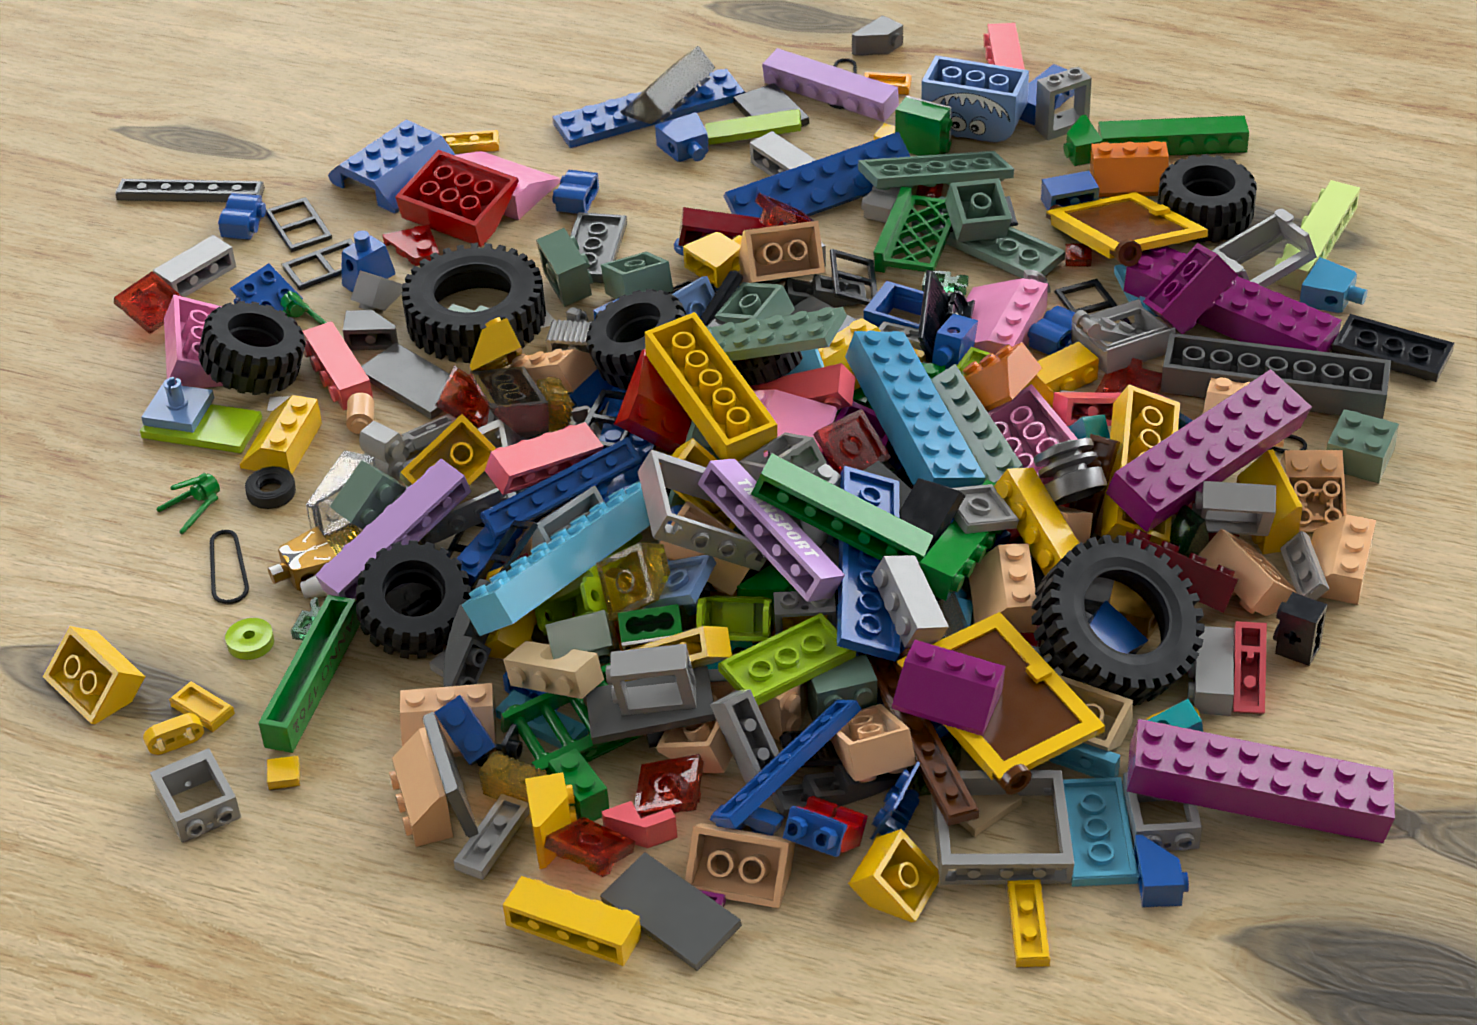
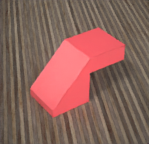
M632 801L601 811L603 830L606 837L644 848H650L677 838L676 817L671 808L644 818H640Z

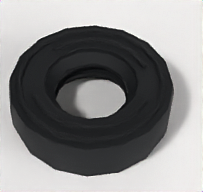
M271 466L253 472L246 480L245 491L247 499L253 506L261 509L279 508L293 499L296 493L294 477L289 470ZM268 484L281 485L278 489L270 492L260 490Z

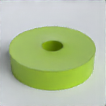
M260 618L242 619L230 626L225 635L229 653L235 658L242 660L262 657L272 649L275 641L271 625Z

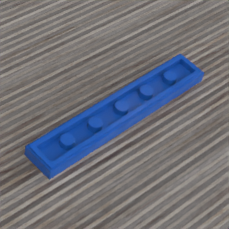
M626 437L481 512L480 518L493 539L496 540L505 535L514 520L531 522L573 500L592 486L598 487L640 465L642 458L629 438Z
M836 700L713 815L712 819L716 826L736 829L862 710L858 702L854 700Z

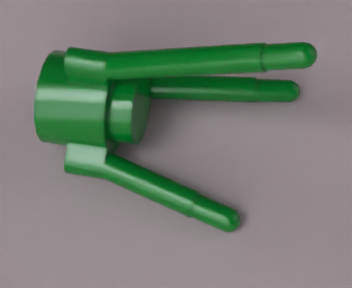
M288 291L282 297L281 306L284 309L282 311L287 314V317L297 318L306 312L321 325L327 323L304 303L296 292Z
M202 473L195 478L172 485L170 487L171 490L192 486L190 490L157 507L156 510L161 512L190 496H193L197 501H205L179 530L180 534H184L210 504L218 500L216 494L220 492V486L213 475Z

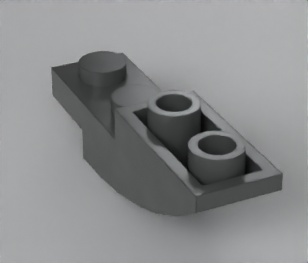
M479 579L476 588L484 584L487 586L491 582ZM459 605L446 647L443 672L444 687L477 684L491 652V648L485 645L489 633L482 636L478 634L462 605Z

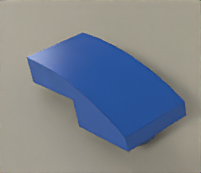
M720 805V806L717 808V810L711 815L710 821L714 822L713 819H712L713 815H714L723 805ZM758 807L736 829L742 830L747 825L755 833L773 836L781 827L785 816Z

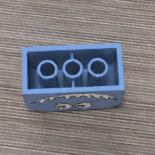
M935 55L922 79L921 99L951 107V135L972 138L978 141L1001 142L1013 134L1027 105L1029 70Z

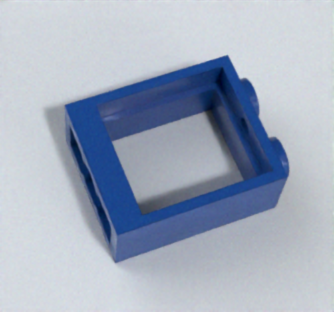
M886 281L864 309V320L878 327L885 321L919 329L918 323L888 314L893 308L921 316L924 291Z

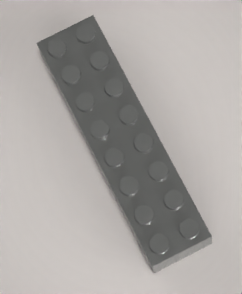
M1170 333L1163 364L1161 392L1206 398L1211 378H1227L1231 381L1246 383L1254 381L1271 369L1312 406L1310 412L1341 416L1345 409L1383 419L1391 360Z

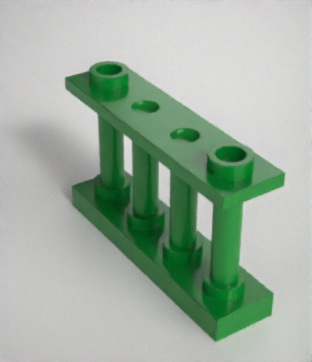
M606 665L601 667L604 680L596 687L608 685ZM547 692L521 705H512L504 713H501V731L503 734L508 732L511 724H516L519 735L535 758L531 764V778L550 775L548 761L575 748L587 762H590L643 736L639 735L593 745L588 707L583 699ZM570 703L588 730L589 735L579 740L572 739L554 711L555 709ZM543 715L561 743L562 748L552 753L545 752L527 722Z

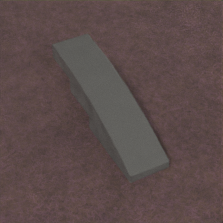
M814 274L812 282L787 278L784 285L793 307L809 296H813L834 308L858 304L836 298L834 296L833 279L829 276ZM839 278L840 291L866 298L863 282Z
M837 764L833 772L805 775L802 784L780 786L770 797L779 814L785 816L784 818H788L790 807H805L808 797L814 796L841 807L890 789L892 785L895 786L902 773L891 774L888 772L877 775V778L873 781L859 782L855 781L846 772L843 765Z

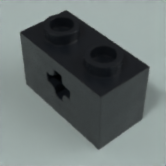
M1292 592L1286 603L1281 602L1276 614V619L1280 620L1273 635V640L1277 641L1275 654L1310 666L1321 647L1328 604Z

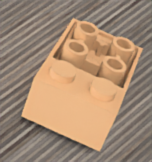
M1285 450L1280 464L1303 506L1299 532L1313 533L1315 529L1347 515L1343 450Z

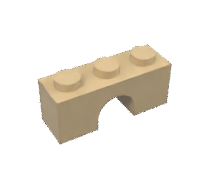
M525 641L503 659L510 685L582 699L604 680L598 655L593 652L572 649L565 656L553 659L549 645Z

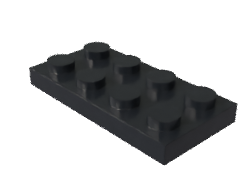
M1350 314L1332 345L1331 353L1391 360V370L1437 382L1453 352L1455 343Z

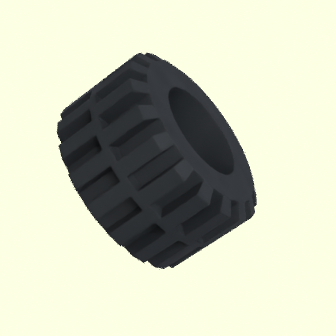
M801 351L737 360L732 361V363L748 385L752 386L765 384L788 374L800 364L803 356Z

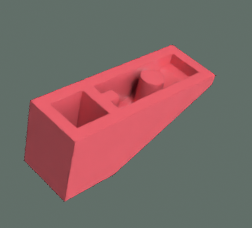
M1235 622L1233 712L1265 714L1267 623Z

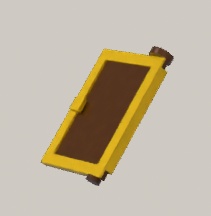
M1136 192L1066 207L1053 205L1046 211V218L1051 220L1053 227L1109 259L1115 257L1117 262L1127 267L1135 265L1140 260L1144 250L1208 237V229L1171 211L1169 207L1163 204L1160 205Z
M1000 612L932 644L1005 666L1002 693L983 736L947 725L944 726L991 780L995 779L1008 795L1022 791L1029 784L1032 778L1030 769L1105 732V725ZM910 648L902 651L899 656L897 668L902 671Z

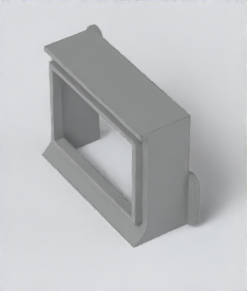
M1284 209L1276 210L1272 216L1212 250L1239 277L1265 288L1317 258L1309 234L1292 222L1294 221V216ZM1283 239L1300 250L1297 254L1252 280H1249L1246 270L1241 266L1242 263Z
M1140 299L1090 314L1089 316L1096 319L1106 317L1114 322L1135 315V323L1140 324L1144 328L1145 333L1106 344L1102 340L1090 338L1084 333L1083 329L1077 327L1072 322V344L1080 342L1099 358V368L1108 374L1165 355L1170 333H1176V328L1168 327L1143 308Z

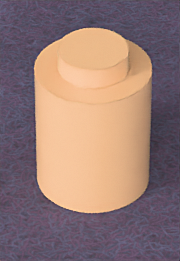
M355 393L347 401L346 425L355 434H360L361 430L374 421L375 402L366 393Z

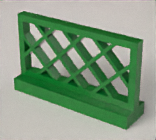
M901 187L873 252L875 272L885 273L887 267L921 272L935 271L952 227L948 212L942 215L937 210L940 208L947 209L945 199L912 195L911 188ZM915 205H922L927 208L917 211L914 207ZM932 213L935 218L928 221L923 218ZM918 220L920 224L909 227L908 223ZM940 221H942L945 227L935 231L932 227L940 224ZM923 230H926L929 233L920 238L916 234ZM909 236L913 239V241L905 244L900 241ZM932 240L938 243L929 248L925 245V243ZM917 246L922 249V251L914 254L909 251ZM901 253H904L906 255V257L902 259L893 258V256H896ZM926 256L931 259L930 263L918 261Z

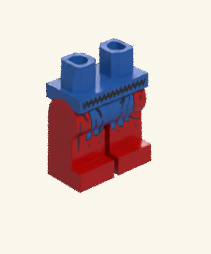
M811 796L808 797L805 807H790L783 839L838 857L840 852H846L861 845L868 815L843 806L838 808L837 804Z

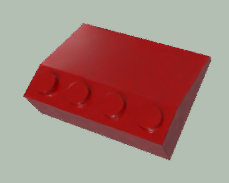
M438 150L395 198L403 219L422 226L429 225L435 231L468 243H478V246L482 247L496 231L519 180L512 175Z
M643 349L614 425L673 454L678 447L685 443L692 419L648 359L646 350Z

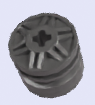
M1091 438L1064 441L1049 447L1034 457L1035 466H1046L1038 471L1039 477H1054V480L1047 483L1045 487L1056 506L1086 498L1107 488L1108 484L1102 467H1087L1088 464L1098 457L1096 452H1087L1094 446Z

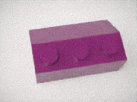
M1197 243L1144 299L1143 303L1170 327H1175L1177 332L1184 334L1194 327L1196 320L1203 312L1212 308L1217 297L1233 285L1234 279L1238 274L1218 254Z
M914 640L903 664L892 709L983 736L1002 693L1005 666Z

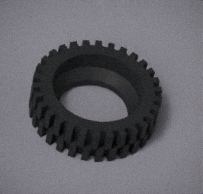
M471 243V248L464 249V244L457 245L456 251L446 248L443 249V255L441 256L437 252L431 254V261L424 258L419 262L420 267L414 266L411 269V275L407 274L405 277L401 295L410 339L412 342L415 341L419 349L424 348L426 354L431 355L435 352V356L438 359L442 360L447 355L449 362H456L458 358H462L463 363H470L481 331L486 328L485 324L498 317L501 320L508 319L521 348L525 347L524 341L531 343L534 340V334L538 335L541 331V326H544L546 307L540 269L536 267L532 259L528 261L526 254L522 253L518 256V250L511 248L506 252V246L498 245L496 249H493L490 243H485L484 248H479L478 243ZM489 288L509 293L496 306L477 312H457L439 304L444 298L468 289Z
M1102 535L1098 541L1096 537H1093L1084 544L1082 542L1077 544L1042 579V584L1035 593L1038 597L1032 603V609L1037 610L1031 617L1032 625H1040L1033 634L1035 641L1044 640L1045 643L1039 648L1042 656L1050 653L1052 659L1048 664L1053 670L1059 667L1063 671L1061 676L1133 700V706L1141 705L1145 700L1149 702L1159 694L1161 695L1192 667L1191 664L1197 660L1199 656L1197 651L1202 647L1204 640L1199 638V636L1205 632V624L1197 623L1204 616L1203 609L1194 608V605L1200 599L1197 593L1189 594L1187 591L1193 584L1189 578L1183 581L1180 580L1178 575L1183 570L1178 565L1171 569L1167 565L1171 558L1165 553L1158 558L1154 555L1156 547L1149 544L1144 550L1140 548L1141 540L1133 538L1126 544V536L1118 535L1112 541L1110 535ZM1095 578H1108L1120 582L1134 590L1147 603L1157 620L1160 630L1161 643L1155 650L1139 655L1122 653L1105 644L1095 634L1087 620L1084 607L1087 588Z

